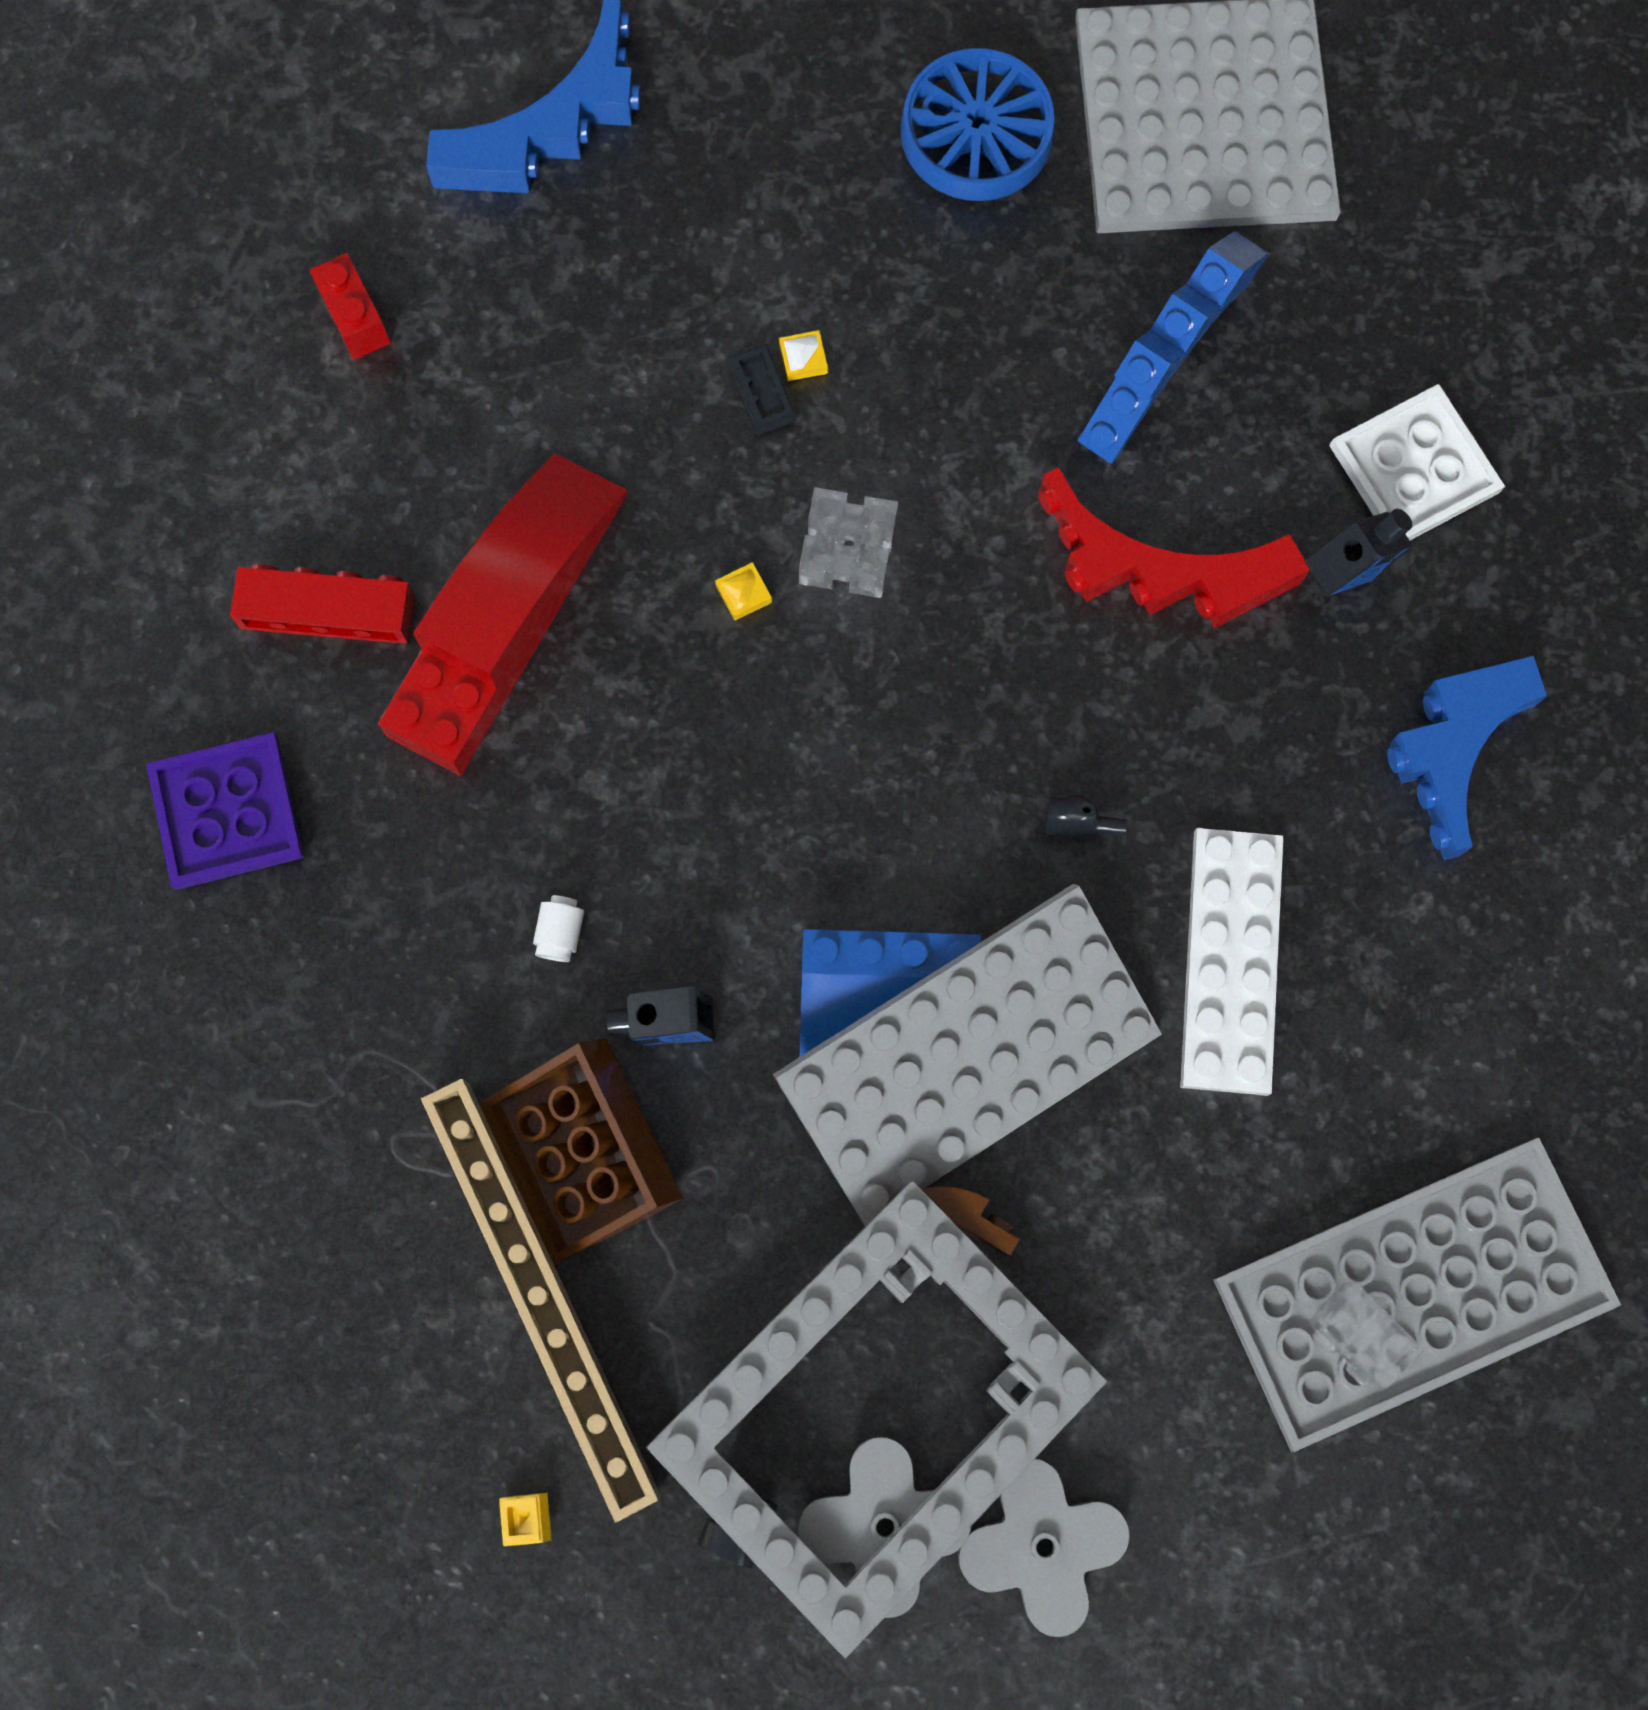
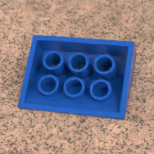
M803 929L800 1057L981 943V935Z

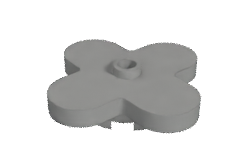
M887 1437L868 1439L854 1451L850 1461L851 1490L848 1495L818 1498L811 1502L803 1511L799 1521V1539L821 1562H852L855 1565V1572H857L933 1493L934 1490L917 1491L914 1489L913 1468L909 1454L902 1445ZM882 1518H888L894 1524V1529L888 1536H881L876 1531V1524ZM971 1526L943 1556L955 1553L965 1544L970 1534ZM920 1580L885 1618L900 1616L914 1605L919 1595Z
M1035 1458L1000 1495L1004 1514L1002 1520L978 1526L971 1530L967 1541L959 1549L958 1562L966 1580L981 1591L998 1592L1011 1588H1020L1025 1612L1031 1623L1046 1635L1062 1637L1078 1630L1087 1617L1089 1600L1084 1574L1087 1571L1108 1567L1120 1560L1128 1547L1129 1529L1123 1515L1107 1503L1089 1501L1068 1505L1062 1481L1056 1470L1048 1463ZM1043 1538H1048L1053 1543V1550L1047 1556L1039 1555L1036 1550L1038 1541Z

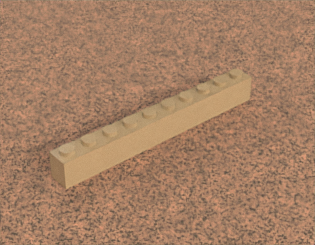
M460 1079L421 1098L614 1521L617 1522L658 1501L662 1496L471 1085L464 1079Z

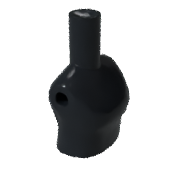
M1070 795L1066 798L1050 797L1045 835L1064 836L1076 843L1089 841L1095 833L1125 837L1127 819L1099 816L1094 804L1080 795Z

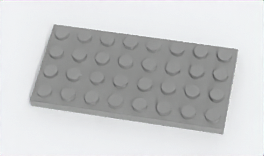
M1072 884L778 1070L773 1076L860 1220L867 1226L911 1181L920 1189L926 1188L1159 1037L1162 1033L1080 886Z
M1535 1138L1213 1279L1289 1449L1293 1452L1621 1306L1540 1138Z

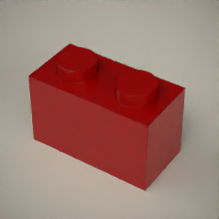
M348 253L309 270L353 361L391 344L383 323Z

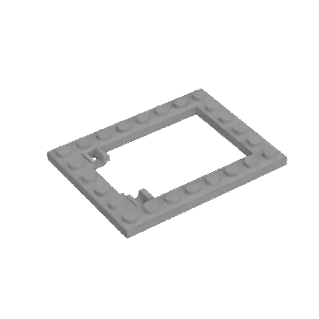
M911 1181L646 1448L846 1659L1107 1381L944 1212ZM902 1258L910 1267L898 1278L890 1269ZM931 1276L939 1285L945 1282L1008 1348L1004 1353L1013 1362L986 1390L1008 1414L851 1579L843 1585L725 1461L714 1447L879 1280L903 1303L920 1283ZM1022 1382L1030 1391L1017 1402L1010 1392L1018 1383Z

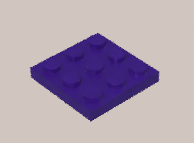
M274 732L146 764L171 887L175 890L304 858L279 739Z

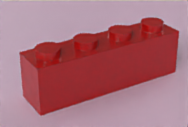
M253 564L252 568L237 567L230 616L239 628L243 630L408 644L415 595L408 582H404L402 578L392 575H381L377 580L362 578L361 575L348 571H340L336 573V576L322 575L314 569L304 567L295 568L294 572L278 571L276 567L267 564Z

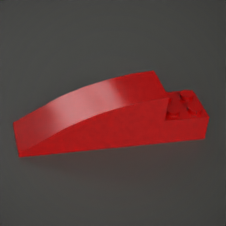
M556 453L548 459L507 502L482 533L413 632L422 650L378 722L387 738L462 776L628 494L626 489Z

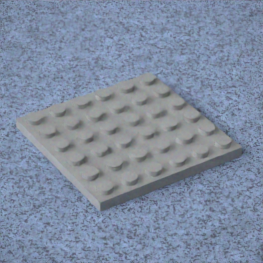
M1239 0L1077 9L1075 19L1097 233L1337 220L1340 214L1314 0Z

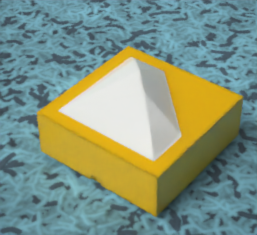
M819 330L779 338L787 381L828 374V366Z

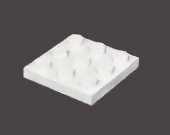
M1439 384L1334 438L1329 445L1373 516L1387 511L1391 512L1396 508L1402 509L1409 515L1412 520V528L1406 533L1409 540L1497 495L1505 487Z

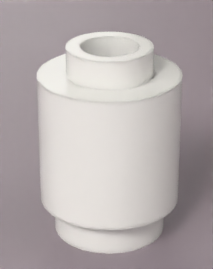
M553 895L550 902H541L533 944L537 946L535 956L553 961L570 962L571 953L577 950L584 910L576 907L577 900Z

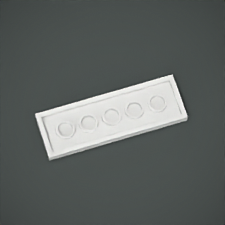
M1197 828L1194 831L1180 1088L1265 1096L1272 1094L1283 836L1203 828Z

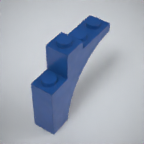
M1534 656L1435 680L1424 692L1425 696L1423 698L1424 712L1430 721L1433 720L1434 724L1400 732L1389 743L1390 748L1387 751L1388 762L1391 770L1394 773H1398L1401 784L1418 780L1417 797L1421 807L1428 810L1432 823L1430 826L1431 840L1437 850H1441L1444 860L1459 857L1473 847L1467 820V792L1473 765L1484 743L1499 724L1515 714L1535 707L1547 696Z

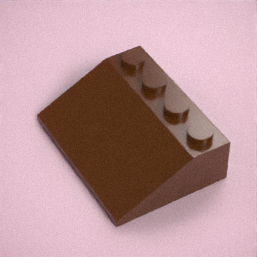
M606 1038L574 1045L479 1103L554 1265L622 1232L683 1199Z

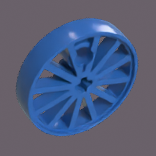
M972 48L946 54L930 63L912 83L904 103L901 118L903 149L916 173L938 191L955 198L971 201L1002 198L1025 187L1038 175L1045 165L1050 154L1054 136L1053 103L1041 78L1021 60L1009 54L991 49ZM978 71L976 101L973 99L960 72ZM987 72L1005 77L985 102ZM943 78L948 79L958 100L934 84ZM1016 85H1019L1028 93L1000 105ZM920 99H924L922 109L915 108L917 102ZM1036 109L1039 110L1042 120L1014 117ZM941 111L947 115L938 116L933 114V112ZM921 126L926 136L916 138L913 127ZM1013 135L1038 137L1042 141L1038 149L1035 150ZM944 145H952L938 164L934 163L925 154ZM1000 149H1004L1024 162V164L1011 171ZM965 153L970 154L968 178L949 172L959 157ZM983 154L989 158L998 177L978 178L980 155Z

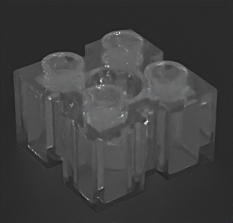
M814 487L808 518V535H805L799 565V584L832 590L834 580L849 582V593L882 598L888 568L889 551H891L898 502L865 496L863 506L847 503L848 493ZM850 540L854 542V545L845 546V542Z

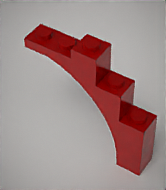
M1059 467L1043 476L1040 492L1038 493L1040 503L1048 515L1054 514L1061 526L1059 527V534L1064 545L1069 550L1074 549L1070 553L1066 564L1065 577L1071 589L1075 593L1080 591L1086 602L1130 580L1129 588L1134 600L1140 606L1145 605L1150 615L1194 593V602L1198 612L1204 619L1209 618L1214 628L1300 585L1310 571L1290 534L1261 547L1222 555L1184 554L1149 546L1114 530L1095 517L1078 501Z

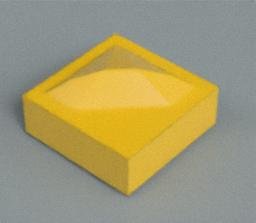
M753 562L715 580V585L734 621L772 603V597Z
M547 1493L499 1498L503 1546L552 1541Z

